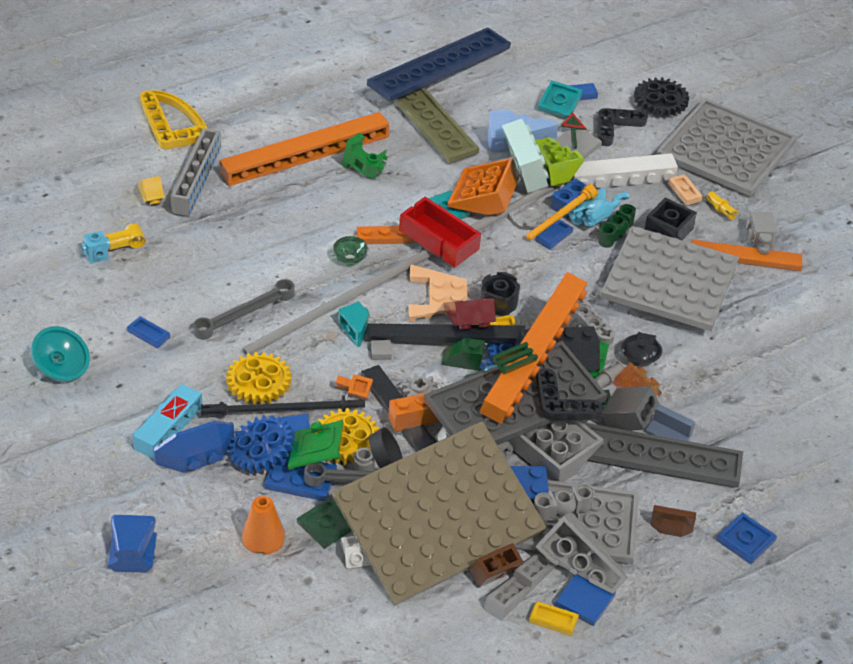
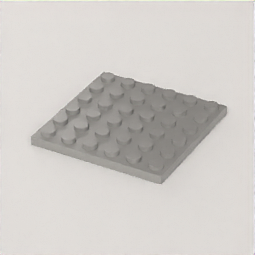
M704 98L657 150L656 155L672 153L678 166L751 197L794 145L797 136Z
M632 226L601 291L600 298L712 332L739 257Z

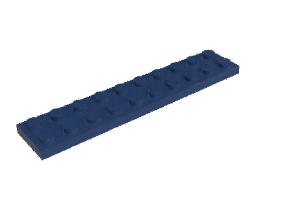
M487 27L369 78L366 85L391 102L510 48L511 42Z

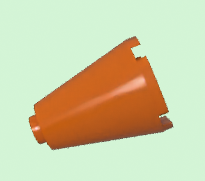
M259 496L252 501L243 528L242 541L246 549L252 553L264 552V555L278 551L283 546L285 530L273 500L267 496Z

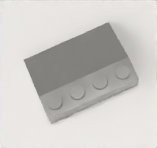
M557 420L508 440L513 450L532 466H546L547 478L549 480L565 482L571 478L604 443L603 438L580 420Z

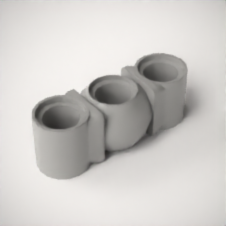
M580 484L577 487H571L570 491L560 489L553 494L552 492L540 493L535 496L534 507L543 521L556 518V514L564 516L570 512H587L592 507L594 489L588 484Z

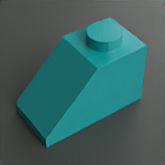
M358 301L338 309V323L357 347L361 346L366 334L370 314L368 309L363 307Z

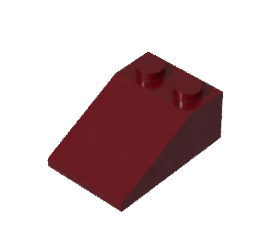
M494 298L443 303L453 326L459 325V329L471 328V324H478L479 327H489L490 322H496Z

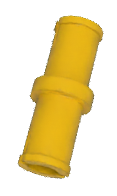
M713 191L707 194L709 197H706V201L711 203L716 211L722 212L730 220L737 217L735 214L738 215V210L729 205L726 199H722Z

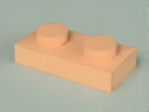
M685 174L669 178L668 184L686 206L702 201L701 193Z

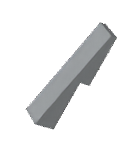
M539 551L518 567L511 579L487 596L484 610L502 621L557 565L550 562Z

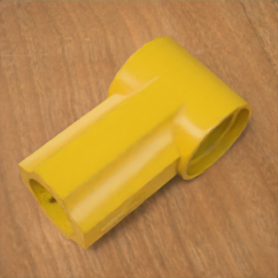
M130 224L123 231L105 235L110 242L109 250L125 246L140 248L146 243L145 236L138 224Z

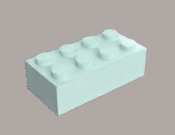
M523 119L502 125L510 155L514 158L527 193L547 187L546 179L549 178L547 169L544 168L545 160L540 153L533 134H531L529 125H525Z

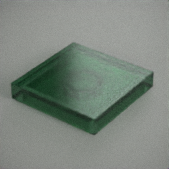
M331 497L297 518V524L324 549L352 531L337 503Z

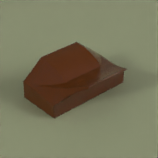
M654 505L650 525L661 534L683 537L693 532L697 512Z

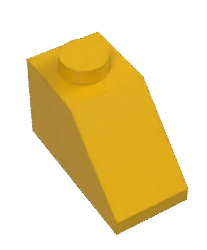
M160 176L142 179L138 182L144 203L149 202L150 205L161 203V199L165 198Z

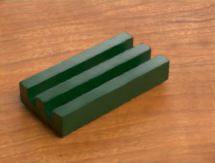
M524 342L494 355L492 360L505 375L537 361L538 355L533 354L534 350L528 348L529 344ZM524 356H528L527 358H524V359H522V360H520V361H517L518 359H520V358H522V357H524ZM510 362L513 363V364H510V365H508V366H506V367L503 366V365H506V364H508V363H510Z

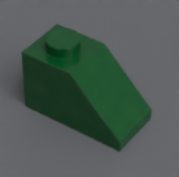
M464 338L445 348L441 365L481 371L480 365L484 358L485 341Z

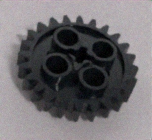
M654 77V80L648 78V81L642 80V84L638 83V87H635L634 103H637V107H641V111L647 110V114L652 112L653 116L659 114L660 117L665 115L668 118L669 114L675 116L676 113L681 114V111H685V108L688 107L690 96H688L689 92L686 91V87L681 88L682 84L677 85L676 81L670 82L669 78L664 80L661 77L658 80Z

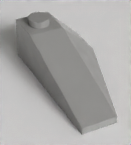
M571 512L564 515L535 546L550 562L570 570L569 572L575 575H580L612 594L628 579V576L587 527Z

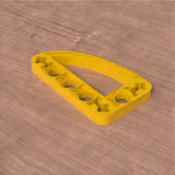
M148 90L140 93V104L160 148L171 149L196 144L202 129H208L200 115L181 98L158 90ZM159 102L177 108L195 126L171 131Z

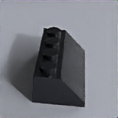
M594 326L564 328L561 337L554 339L556 343L563 341L588 372H599L600 341ZM530 329L520 330L514 346L521 344Z

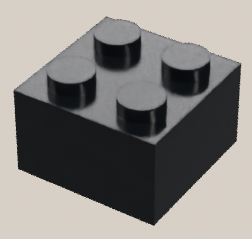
M665 197L646 216L644 230L683 241L694 229L697 212Z

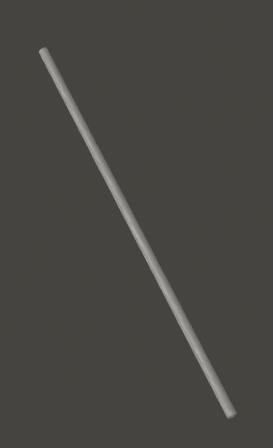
M548 183L547 187L533 191L509 204L504 213L488 215L470 226L480 231L552 192L554 187ZM427 249L248 344L242 348L244 355L247 356V353L250 355L410 269V265H417L435 254Z

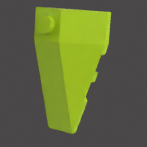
M550 137L535 140L539 146L540 153L544 157V168L547 169L549 175L547 180L551 186H561L569 182L584 163V158L580 152L576 150L572 152L570 147H562L560 142Z

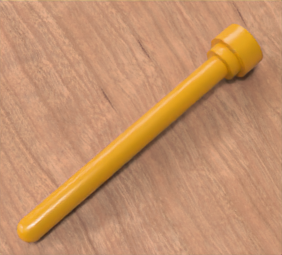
M588 184L583 188L581 195L530 231L526 238L532 240L585 200L588 201L597 197L598 192L592 184Z

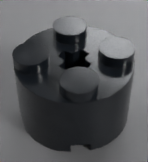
M497 272V275L492 276L488 274L482 280L480 299L494 298L495 315L508 316L518 307L520 283L518 284L515 276L506 272Z

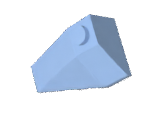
M509 110L490 111L488 126L490 152L509 151L502 125L523 119L525 125H529L531 134L537 140L546 136L552 139L557 138L558 122L542 118H529L526 114L521 116L513 114V111Z

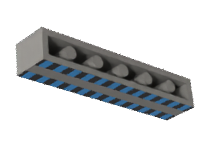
M202 129L171 194L172 213L190 216L221 149L220 131Z

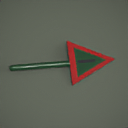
M572 112L561 127L572 128L574 148L577 149L576 129L587 130V128Z

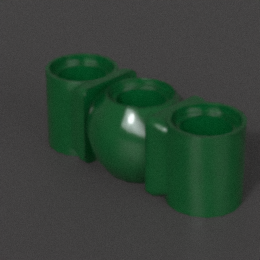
M621 205L619 210L600 226L598 238L600 246L605 248L612 247L615 241H618V238L626 234L627 230L634 225L636 208L633 205Z

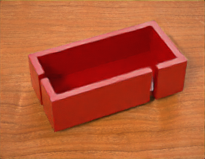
M426 196L416 202L414 207L411 206L400 214L399 231L436 256H443L442 260L454 268L480 249L481 232Z

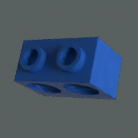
M576 178L570 183L565 184L564 187L552 194L551 209L558 212L581 195L583 188L587 185Z

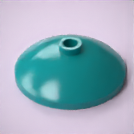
M60 326L47 327L41 330L32 341L31 356L36 367L53 380L61 382L74 381L80 378L89 367V349L84 340L70 329Z

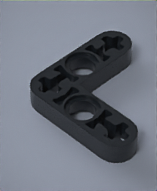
M600 109L597 118L598 139L602 141V146L613 144L614 125L643 127L647 124L648 114L639 110Z
M548 368L541 369L538 372L537 389L541 414L545 419H599L602 411V405L599 401L592 399H560L555 372ZM544 392H552L554 396H546ZM573 407L577 411L569 412L566 408Z

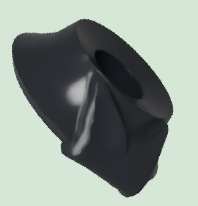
M642 332L628 336L621 344V350L628 361L638 367L651 365L661 357L663 351L661 344L656 340V335Z

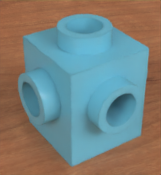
M102 231L83 235L84 243H81V246L90 264L109 260L108 249H110V242L108 237H104Z

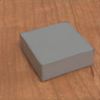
M391 340L371 341L372 360L392 359Z

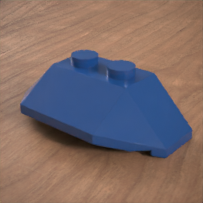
M215 420L173 434L164 440L161 445L153 448L156 465L185 473L223 460L229 450L228 444L232 443L231 437H234V424L232 422L227 423Z

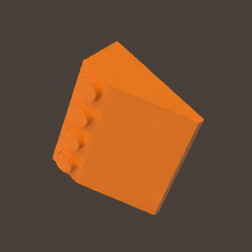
M514 158L464 168L448 201V207L485 215H500L504 213L520 177Z

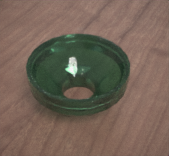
M345 236L334 243L333 251L334 256L346 265H354L365 259L368 247L366 242L359 237ZM353 255L355 258H346V256Z

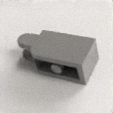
M750 212L749 219H746V230H749L748 238L752 241L753 247L758 248L759 253L769 254L770 248L775 246L777 234L773 213Z

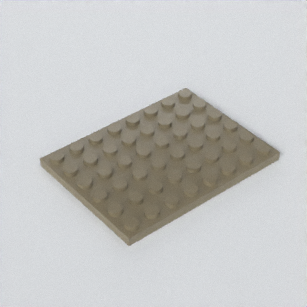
M483 421L332 491L335 502L394 606L468 570L476 559L511 543L514 546L519 545L545 532L547 526Z

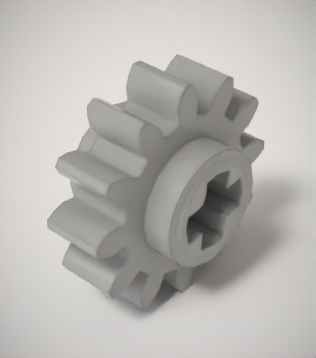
M415 373L414 379L407 377V383H403V397L432 392L438 389V383L436 381L433 382V376L426 378V374L423 373L421 377H418Z

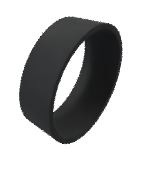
M382 427L370 435V449L380 469L403 458L400 447L389 429Z

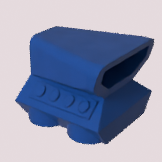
M113 515L111 517L113 535L108 561L109 568L114 572L147 573L153 567L157 532H154L156 525L155 517L142 515Z

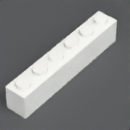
M672 153L587 161L581 165L569 182L576 178L586 185L592 184L595 188L667 182L669 178L677 176L678 166Z

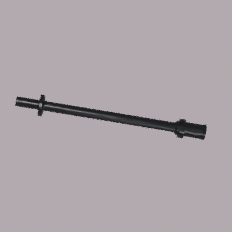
M342 395L340 401L227 405L224 402H220V404H201V417L220 416V418H224L229 413L339 408L342 409V412H345L346 408H365V399L345 400V395Z

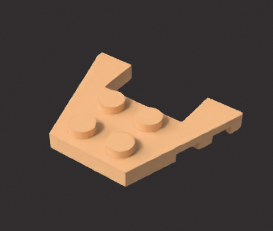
M410 265V282L430 283L429 305L409 304V322H415L417 318L422 317L431 319L432 315L437 314L446 316L448 314L443 303L467 301V279Z

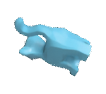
M605 188L599 190L597 197L582 202L568 214L573 225H580L584 222L585 226L591 227L609 218L613 210L620 205V201L630 198V195L626 192L619 193L610 202L606 200Z

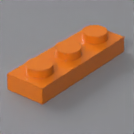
M399 226L357 227V245L413 243L411 238L399 231Z

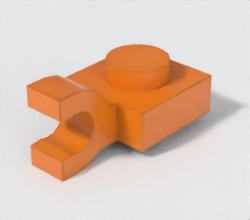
M353 374L351 380L338 375L336 387L342 390L348 389L349 396L368 400L373 379Z

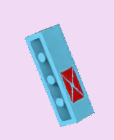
M183 384L176 390H173L170 397L159 405L155 413L146 419V422L140 429L134 432L132 437L134 450L154 459L153 448L161 445L164 440L173 434L181 432L201 410V404H203L202 393Z

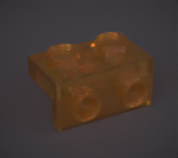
M630 362L614 378L622 388L651 386L654 393H657L659 396L662 394L658 388L660 384L653 377L649 379L646 376L647 372L640 365L636 367Z

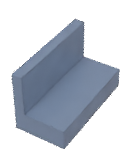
M659 404L654 412L653 421L645 429V433L688 441L693 434L695 421Z

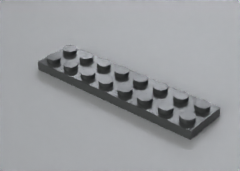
M584 423L604 439V443L588 460L739 487L743 451Z

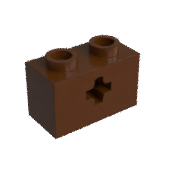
M511 543L476 559L469 568V571L480 588L515 572L524 561L514 544Z

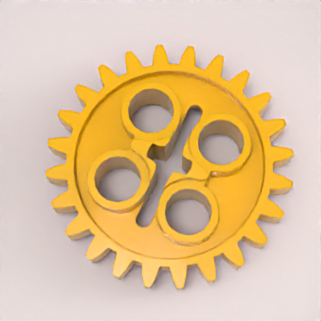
M256 351L254 356H251L249 353H247V358L239 356V361L233 360V365H229V371H226L228 391H231L232 396L237 395L238 401L244 398L245 404L249 401H252V404H256V402L264 404V401L271 404V399L279 401V395L284 397L285 391H289V386L292 384L290 366H286L285 360L280 362V356L273 358V353L266 356L265 352L258 355Z
M339 408L336 414L331 410L330 416L324 414L323 420L318 419V421L322 425L340 420L344 422L339 450L340 459L335 460V464L339 463L340 460H343L344 465L347 464V461H351L354 464V455L360 448L370 449L369 437L378 431L379 427H376V421H371V416L365 417V412L357 414V409L350 412L349 408H347L345 412H342Z

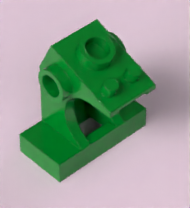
M358 133L347 140L342 166L346 169L352 166L363 176L376 179L378 173L381 174L387 162H384V160L387 161L388 156H386L387 150L378 155L366 153L362 147L364 136Z

